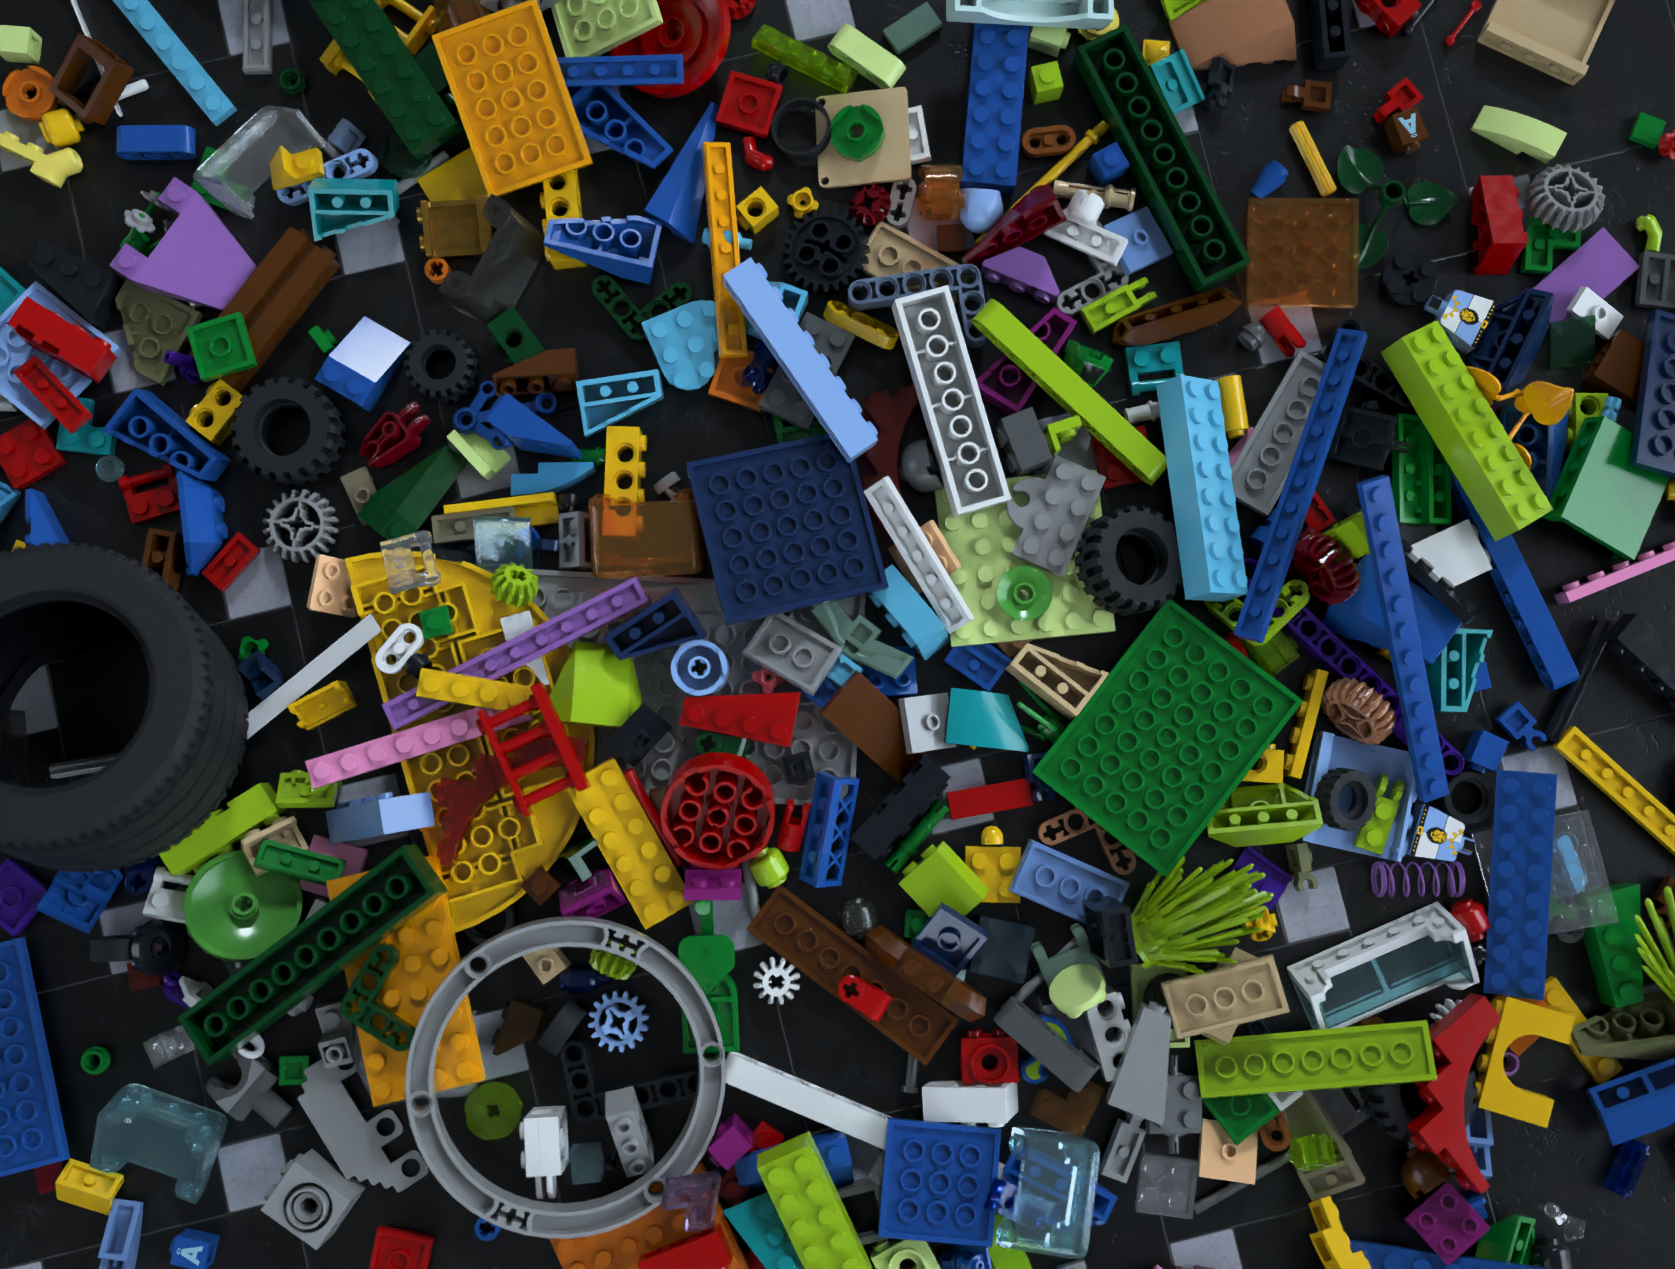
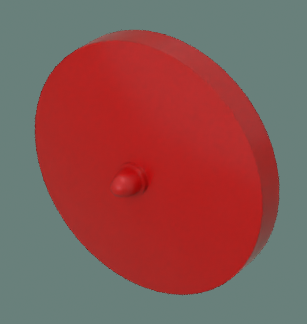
M657 0L664 23L610 50V56L682 54L684 84L641 85L633 87L649 96L657 98H674L688 94L703 85L714 74L724 58L731 30L730 13L726 0Z

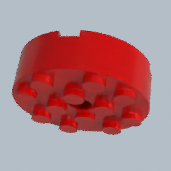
M711 752L698 755L682 764L667 783L661 807V826L664 836L668 838L674 847V851L679 856L696 866L717 870L737 867L739 863L751 857H756L764 849L774 828L775 796L772 786L759 767L741 756L725 752ZM721 809L722 813H716L714 811Z

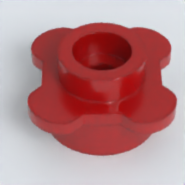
M1675 130L1671 134L1665 133L1664 136H1661L1658 143L1660 154L1663 157H1668L1670 160L1675 158Z

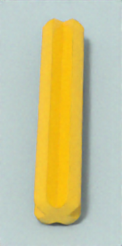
M1303 121L1294 123L1289 128V131L1321 196L1325 197L1334 193L1336 186Z

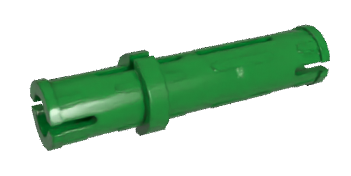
M938 799L934 800V803L904 840L901 838L898 841L900 845L884 861V864L890 868L895 860H898L891 869L896 874L899 873L911 855L915 856L918 853L916 849L945 814L950 811L943 805L939 812L935 813L942 804Z

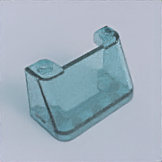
M125 1085L98 1114L89 1167L111 1173L123 1168L127 1162L134 1163L178 1179L174 1189L177 1197L196 1204L203 1195L224 1138L228 1123L227 1117L215 1110L144 1085Z
M1012 1127L1009 1149L1013 1157L1021 1161L1014 1217L1004 1218L1000 1222L996 1231V1244L1007 1249L1070 1259H1082L1088 1249L1099 1169L1100 1151L1097 1143L1069 1132Z

